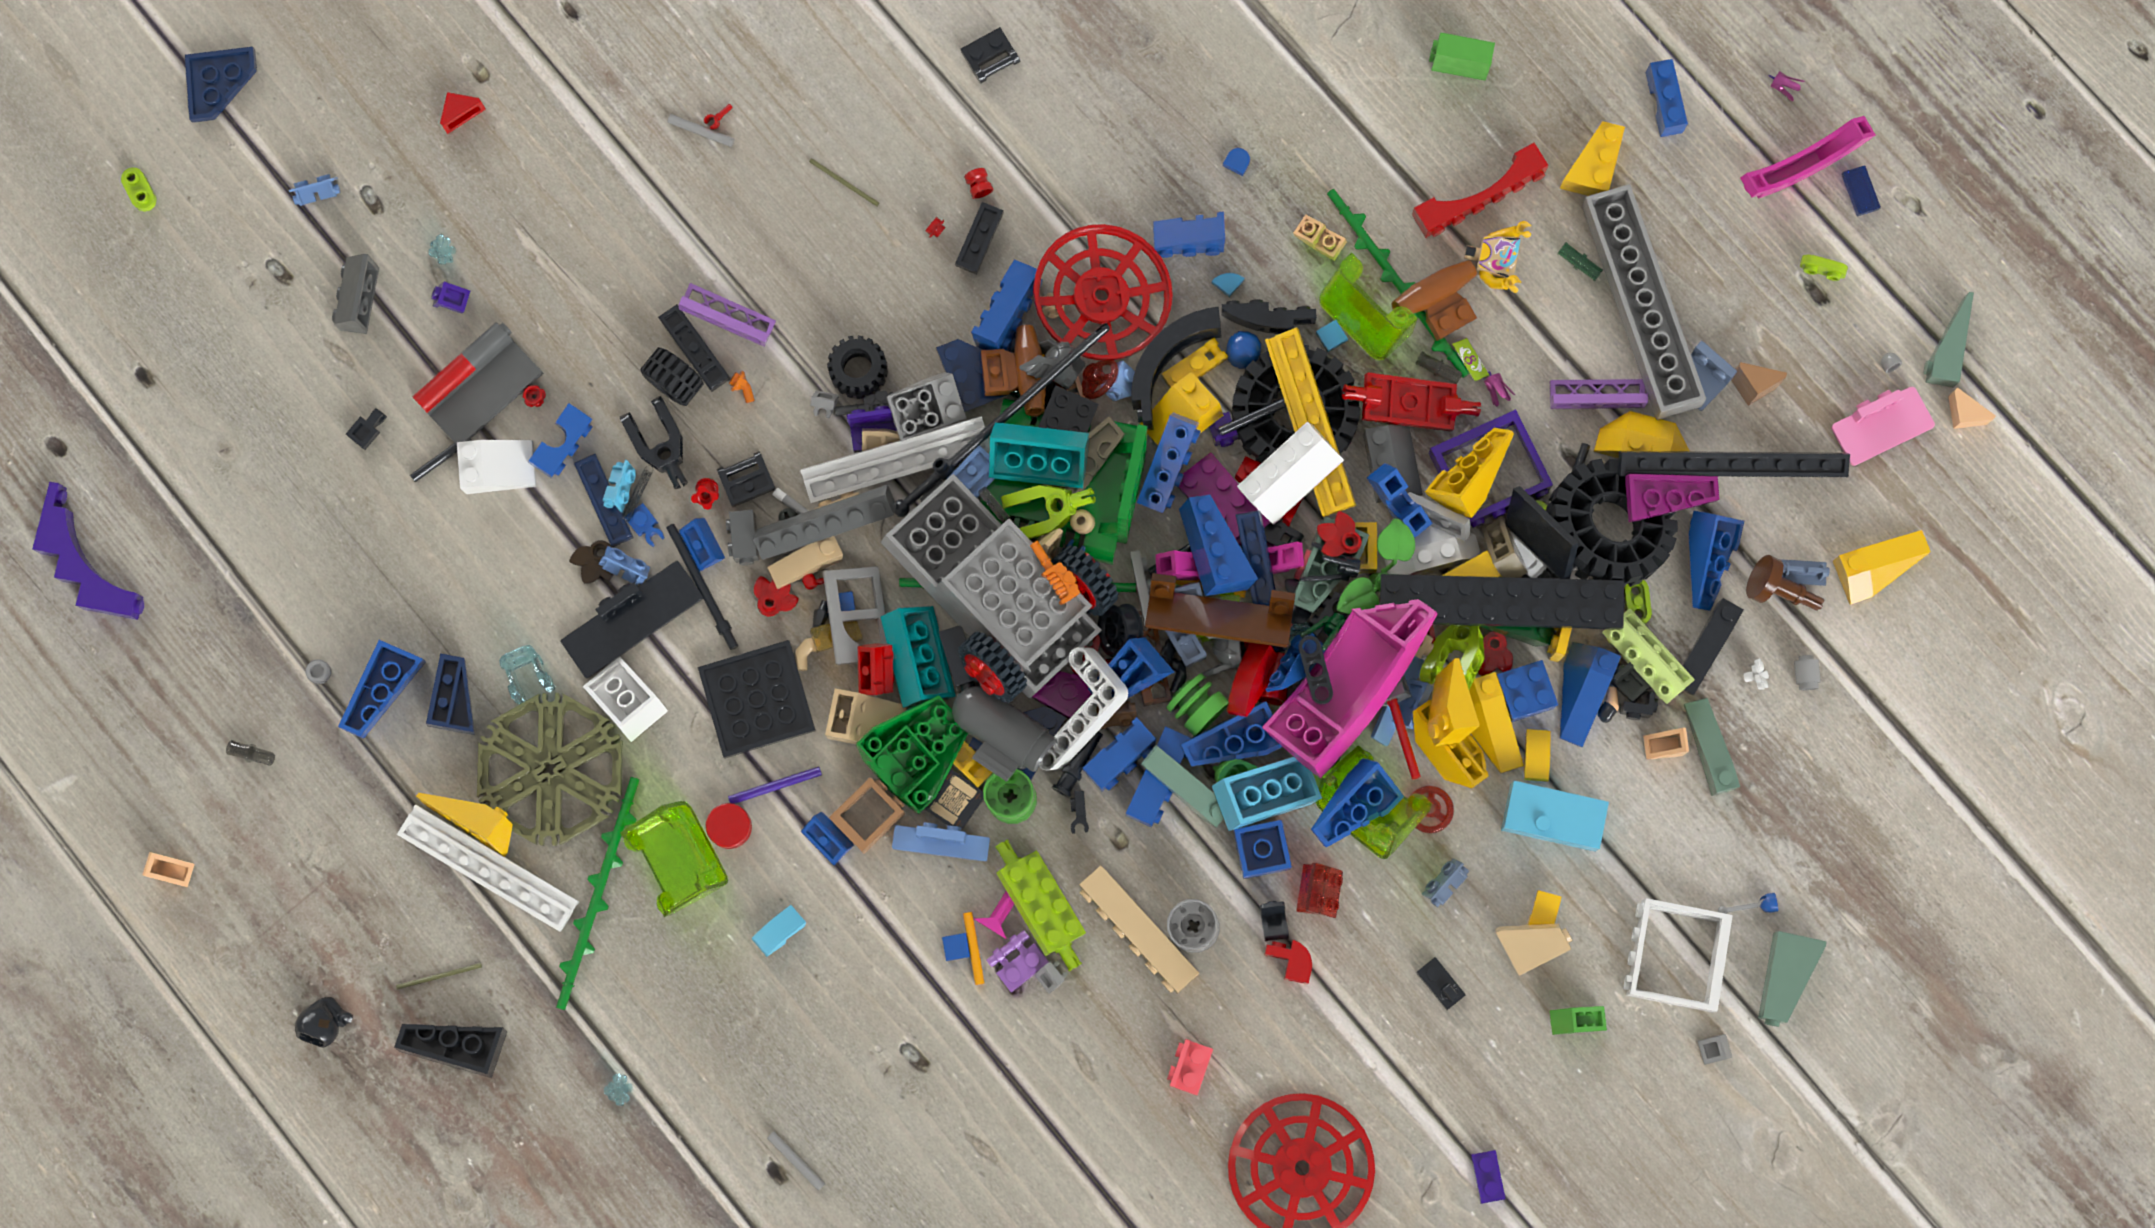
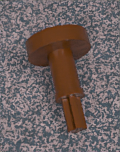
M1765 555L1753 568L1746 586L1748 598L1764 603L1773 594L1789 600L1794 605L1801 603L1816 611L1822 609V604L1825 601L1824 598L1807 591L1805 585L1797 584L1782 577V560L1771 555Z

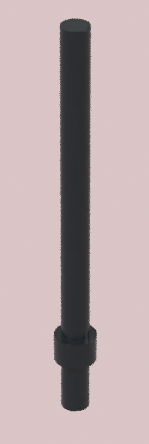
M675 524L667 526L666 529L717 624L715 627L719 635L724 637L730 650L736 649L738 644L731 632L732 627L729 621L724 619Z

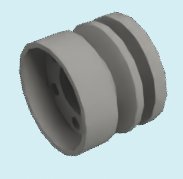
M1187 899L1179 902L1170 911L1167 918V930L1170 938L1180 949L1190 953H1200L1209 949L1216 942L1220 932V923L1216 913L1207 903L1198 899ZM1194 921L1196 924L1200 922L1201 925L1198 926L1199 931L1197 933L1193 930L1188 931L1191 927L1190 922Z

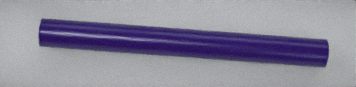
M818 766L730 795L728 799L730 803L736 804L822 776V772Z

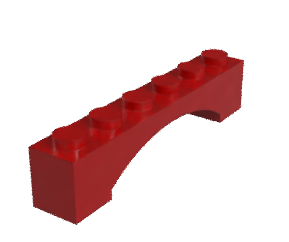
M1535 142L1515 152L1511 160L1513 164L1510 169L1487 189L1470 197L1452 201H1436L1435 197L1414 207L1412 216L1425 238L1430 235L1433 237L1440 235L1445 231V227L1451 224L1453 226L1460 224L1465 220V216L1471 213L1476 215L1483 211L1485 205L1491 202L1496 204L1502 201L1507 193L1511 191L1516 193L1522 190L1529 181L1537 182L1542 179L1549 165Z

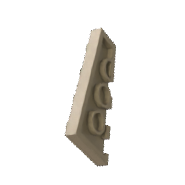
M1110 416L1089 433L1084 487L1050 486L1072 490V493L1084 491L1125 436ZM1059 499L1057 503L1063 508V502Z

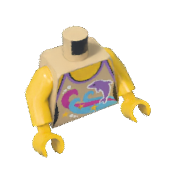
M1521 221L1517 226L1489 233L1483 237L1480 248L1467 245L1464 259L1477 261V275L1491 289L1507 290L1509 288L1513 293L1518 292V288L1513 285L1515 283H1522L1514 275L1522 239L1519 236L1522 235L1525 238L1531 236L1529 231H1524L1526 227L1532 226L1528 222Z

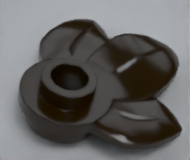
M603 540L595 541L591 546L579 547L571 555L569 562L573 565L582 566L581 578L584 584L593 583L600 576L606 580H611L614 574L602 569L603 566L599 565L602 556L597 555L598 550L605 549L606 551L607 546L611 547L608 542Z

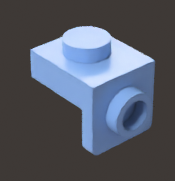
M1123 360L1116 362L1111 381L1101 384L1100 390L1113 401L1131 396L1135 371Z

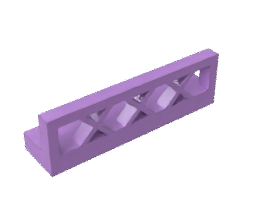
M692 283L689 284L685 295L682 296L679 302V310L765 347L776 323V320ZM692 291L702 294L704 303L700 304L689 299ZM720 302L724 305L726 312L720 313L711 309L709 305ZM738 311L743 312L747 322L738 321L732 318L731 314ZM761 320L768 323L769 326L766 332L754 328L752 323Z
M1642 379L1550 380L1549 382L1550 409L1645 408L1648 404V393H1645V385ZM1555 386H1565L1571 393L1556 394ZM1581 386H1588L1595 393L1579 394L1576 391ZM1605 386H1612L1618 393L1602 394L1600 391ZM1628 386H1639V393L1626 394L1624 390Z

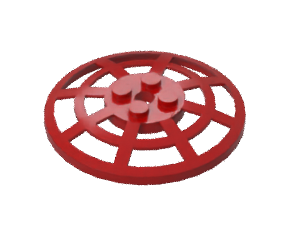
M1106 224L1078 227L1058 238L1046 250L1040 260L1033 285L1034 304L1037 314L1044 328L1058 343L1063 341L1071 344L1077 335L1086 339L1091 334L1082 329L1088 321L1100 323L1101 325L1107 323L1110 326V330L1097 341L1100 343L1105 342L1108 355L1088 352L1081 355L1087 359L1100 361L1127 358L1146 348L1166 324L1173 298L1172 282L1168 269L1161 256L1154 250V247L1132 231ZM1096 234L1117 236L1131 242L1133 245L1126 255L1111 249L1098 248ZM1087 235L1088 250L1075 254L1066 262L1055 254L1059 248L1069 241ZM1140 250L1147 254L1154 263L1162 282L1147 283L1143 272L1133 262ZM1099 256L1110 257L1120 261L1115 270L1100 267ZM1089 257L1091 269L1081 276L1071 268L1078 261ZM1049 261L1059 272L1054 282L1053 296L1040 297L1041 277ZM1127 268L1131 269L1135 274L1140 286L1128 287L1125 279L1122 277ZM1064 276L1076 284L1073 295L1060 296V288ZM1103 290L1107 293L1108 298L1104 301L1098 300L1095 292ZM1164 291L1163 311L1155 327L1145 321L1144 318L1149 308L1150 294ZM1142 296V306L1138 316L1126 309L1130 297ZM1062 305H1075L1081 314L1075 324L1066 316ZM1042 306H1055L1060 319L1070 329L1063 339L1049 325ZM1122 317L1131 323L1125 330L1113 334L1110 322ZM1137 328L1150 334L1136 347L1125 352H1117L1115 341L1129 336Z
M1306 1093L1288 1094L1263 1103L1242 1122L1234 1136L1229 1151L1228 1178L1233 1196L1245 1216L1258 1228H1272L1262 1222L1248 1207L1260 1199L1272 1211L1285 1217L1282 1228H1293L1295 1220H1312L1324 1215L1332 1228H1347L1363 1211L1374 1185V1154L1364 1128L1344 1107L1319 1095ZM1290 1101L1312 1102L1309 1116H1292L1282 1120L1278 1119L1272 1107ZM1321 1106H1328L1340 1113L1352 1124L1355 1130L1343 1137L1332 1125L1319 1119ZM1264 1113L1271 1126L1260 1136L1254 1150L1239 1147L1248 1127L1257 1117ZM1294 1123H1307L1304 1138L1291 1140L1284 1127ZM1317 1126L1328 1131L1337 1141L1326 1148L1314 1141ZM1273 1133H1276L1283 1144L1276 1154L1271 1155L1261 1152L1268 1138ZM1361 1138L1367 1155V1179L1353 1176V1158L1348 1145ZM1340 1150L1343 1151L1345 1156L1346 1174L1332 1170L1330 1157ZM1237 1156L1251 1160V1178L1255 1191L1245 1197H1242L1236 1179ZM1304 1160L1308 1163L1309 1171L1305 1175H1299L1295 1171V1165L1298 1161ZM1258 1162L1272 1165L1274 1179L1263 1186L1258 1175ZM1329 1180L1343 1183L1339 1194L1329 1203L1322 1190L1326 1187ZM1350 1186L1365 1189L1357 1207L1340 1223L1333 1210L1344 1200ZM1281 1188L1285 1193L1291 1195L1287 1210L1274 1203L1268 1197V1194ZM1314 1196L1321 1208L1308 1213L1297 1212L1300 1198Z

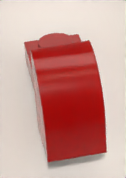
M1292 940L1290 949H1286V944L1272 941V945H1266L1264 956L1287 960L1284 980L1309 984L1312 958L1308 949L1303 944Z

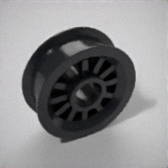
M1122 604L1119 607L1112 605L1098 618L1097 626L1101 629L1098 633L1100 646L1110 657H1115L1129 639L1143 638V624L1140 614L1131 604Z

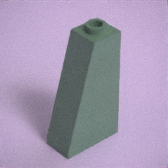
M1781 931L1773 933L1758 1019L1765 1020L1764 1024L1779 1027L1780 1023L1788 1022L1826 947L1827 941Z

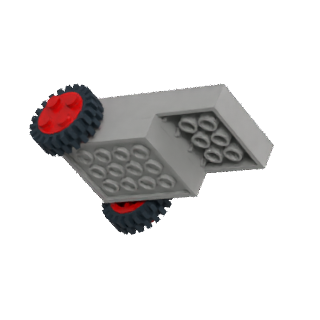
M954 474L891 529L881 541V544L970 636L958 647L959 658L963 661L964 669L976 682L979 681L981 683L982 689L988 695L992 696L994 694L995 698L1001 699L1002 702L1010 703L1021 692L1030 699L1069 662L1071 650L1077 647H1085L1101 631L1085 612L1089 614L1092 612L1094 616H1101L1119 598L1116 585L1111 583L1113 580L1107 571L1099 567L1100 564L1097 561L1095 562L1090 554L1085 553L1082 549L1079 550L1076 546L1069 545L1055 556L1051 562L1053 565L1060 562L1067 568V571L1073 573L1080 593L1069 602L1060 605L1059 595L1055 593L1056 590L1052 588L1053 585L1049 584L1050 580H1047L1046 577L1043 578L1041 575L1046 570L1030 547L1032 542L1010 519L1001 524Z

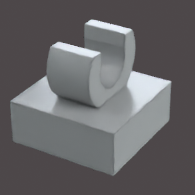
M816 390L811 397L810 405L815 407L813 411L814 416L819 414L820 408H824L827 411L826 418H830L838 404L839 395Z
M1051 961L1048 962L1035 974L1049 994L1057 989L1068 975L1067 972L1060 974L1056 969L1060 964L1059 961L1053 964Z

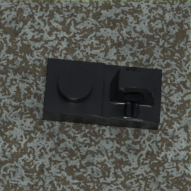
M1436 957L1416 972L1446 1010L1466 996Z

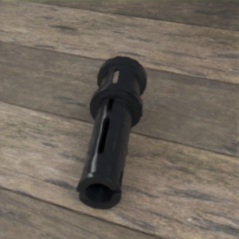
M1098 731L1071 760L1069 766L1063 767V773L1057 784L1052 786L1054 791L1067 798L1072 796L1071 791L1077 781L1082 779L1081 772L1103 737L1101 732Z

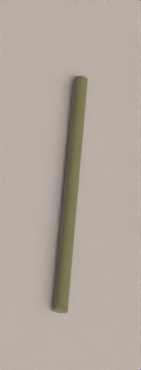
M810 159L809 162L878 207L880 204L878 201L814 159Z
M478 963L398 984L396 988L398 990L482 968V964Z

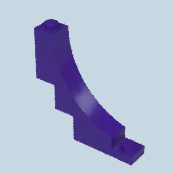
M49 482L32 550L43 555L59 557L54 578L61 582L80 585L75 606L83 610L138 620L139 614H142L144 610V597L110 584L92 567L78 542L73 512L62 507L67 501V488L59 483Z

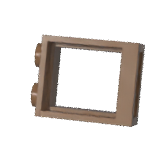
M871 777L829 817L863 854L905 815V812L902 810L904 804L896 796L891 799L885 793L888 788L879 779L874 781ZM872 787L895 812L864 840L841 816Z

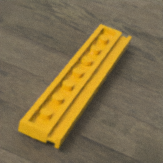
M1294 328L1275 335L1273 338L1265 339L1294 431H1298L1306 422L1314 425L1339 454L1299 329ZM1343 463L1338 465L1313 488L1323 517L1357 506Z

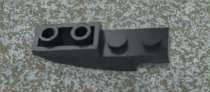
M1261 299L1250 300L1249 303H1240V301L1232 300L1222 304L1221 315L1228 320L1255 331L1281 334L1294 329V325L1315 324L1317 318L1316 309H1310L1309 306H1300L1296 310L1277 307L1273 311H1269V302H1263Z

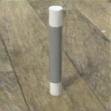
M779 488L773 492L772 495L794 510L798 515L808 512L806 508Z

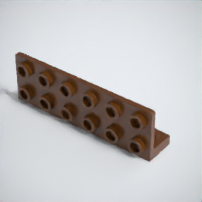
M1152 573L1145 621L1146 628L1288 647L1296 593L1272 590L1269 606L1175 593L1176 576Z

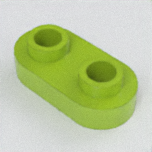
M138 168L126 169L122 173L121 182L132 204L140 211H150L155 207L157 198L148 179ZM135 175V179L129 181L130 177ZM145 195V199L139 201L140 196Z
M1803 255L1800 262L1803 272L1810 275H1825L1827 279L1832 281H1839L1845 278L1848 266L1841 262L1816 255Z
M1645 580L1632 587H1629L1627 584L1624 587L1626 611L1628 609H1631L1633 612L1640 611L1642 618L1639 619L1646 624L1652 615L1649 586ZM1633 587L1639 589L1638 595L1632 593Z

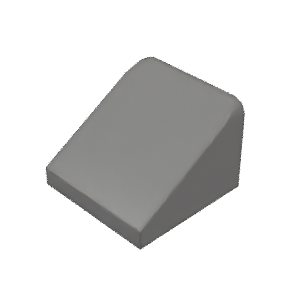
M1726 1034L1698 1041L1704 1065L1732 1058Z

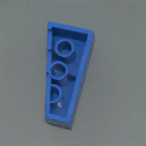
M1015 259L1013 260L1000 283L1001 291L994 292L991 297L990 310L984 309L980 316V326H974L971 331L976 347L982 350H1010L1012 345L1011 338L1014 332H1016V328L1022 325L1023 320L1021 318L1024 312L1030 310L1033 302L1031 298L1033 296L1036 268Z

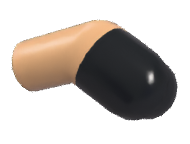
M1608 687L1606 700L1598 710V717L1604 723L1610 722L1619 709L1616 687Z

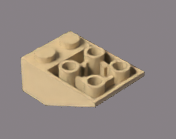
M835 688L825 736L827 739L856 744L872 727L905 712L907 707L903 708L902 704Z

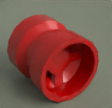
M985 168L971 170L964 176L966 183L971 187L970 193L973 199L983 198L994 191L992 184L987 180L988 174Z

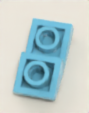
M790 905L761 928L752 937V940L768 957L785 945L788 938L804 928L806 921Z

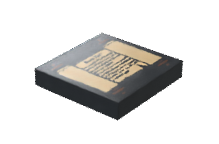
M950 769L936 798L925 810L947 826L961 827L962 831L983 802L984 794L982 790Z

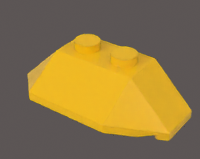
M1629 411L1599 429L1593 452L1619 459V451L1690 450L1676 423L1662 419L1656 420L1655 417Z
M1428 700L1413 711L1415 742L1444 780L1471 789L1489 777L1488 771H1486L1483 750L1470 734L1459 743L1434 746L1433 740L1428 733V719L1432 701Z

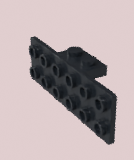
M679 561L673 562L640 586H637L635 582L623 585L618 590L619 593L614 597H606L599 602V607L595 609L598 615L561 639L562 645L585 678L588 679L703 600L702 594Z

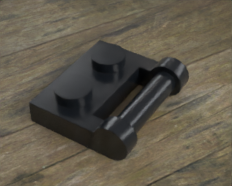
M1001 27L961 48L962 55L980 84L987 81V77L1011 64L1016 65L1021 62ZM1005 52L1008 56L983 70L980 69V66Z
M760 451L754 453L753 457L727 468L721 467L716 469L732 507L776 490ZM755 465L759 466V470L729 482V476Z

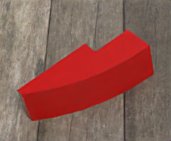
M1250 643L1240 662L1232 684L1227 706L1228 714L1248 717L1268 686L1270 680L1267 673L1278 658L1271 645Z

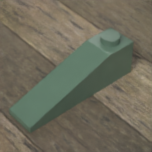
M1968 292L1962 299L1929 361H1926L1923 371L1926 375V383L1954 388L1960 382L1974 292Z
M1708 698L1685 703L1684 708L1711 796L1736 790L1740 787L1739 780Z
M1155 745L1141 765L1202 820L1217 828L1224 818L1215 794Z

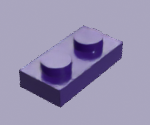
M1496 1150L1471 1154L1480 1204L1505 1200Z

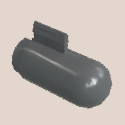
M979 685L964 689L958 694L953 703L952 714L955 722L962 730L983 743L972 759L1006 782L1017 768H1028L1032 772H1036L1050 748L1055 743L1058 744L1057 738L1049 734V729L1012 704L996 699L994 694L992 696L988 695Z

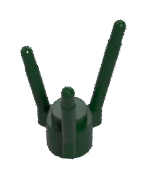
M1334 613L1331 617L1325 615L1321 621L1301 633L1300 637L1304 638L1324 625V632L1329 636L1321 647L1324 651L1328 649L1327 647L1330 646L1347 619L1340 613Z

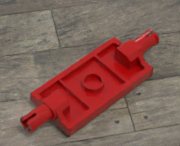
M1367 372L1364 375V387L1344 384L1342 392H1345V394H1342V399L1362 401V420L1452 432L1456 416L1464 414L1479 417L1481 409H1477L1481 407V403L1461 400L1456 393L1457 384Z

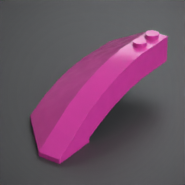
M1419 599L1410 600L1409 603L1395 605V603L1376 605L1375 608L1351 609V614L1323 654L1333 690V697L1330 702L1326 704L1315 703L1310 696L1305 678L1262 727L1303 766L1319 778H1322L1370 723L1416 655L1437 616L1436 611ZM1318 663L1310 672V675L1313 677H1318L1322 674V667ZM1323 686L1318 687L1315 691L1316 698L1320 701L1325 700L1328 697V690Z

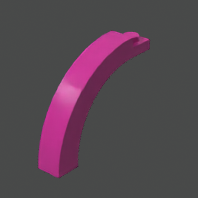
M1865 116L1853 118L1825 138L1799 153L1771 166L1748 172L1740 177L1744 184V189L1750 194L1751 198L1757 196L1759 199L1790 187L1823 170L1876 136Z
M1301 542L1268 548L1273 574L1289 572L1290 569L1304 566ZM1173 550L1155 554L1157 574L1176 576V580H1200L1192 552Z

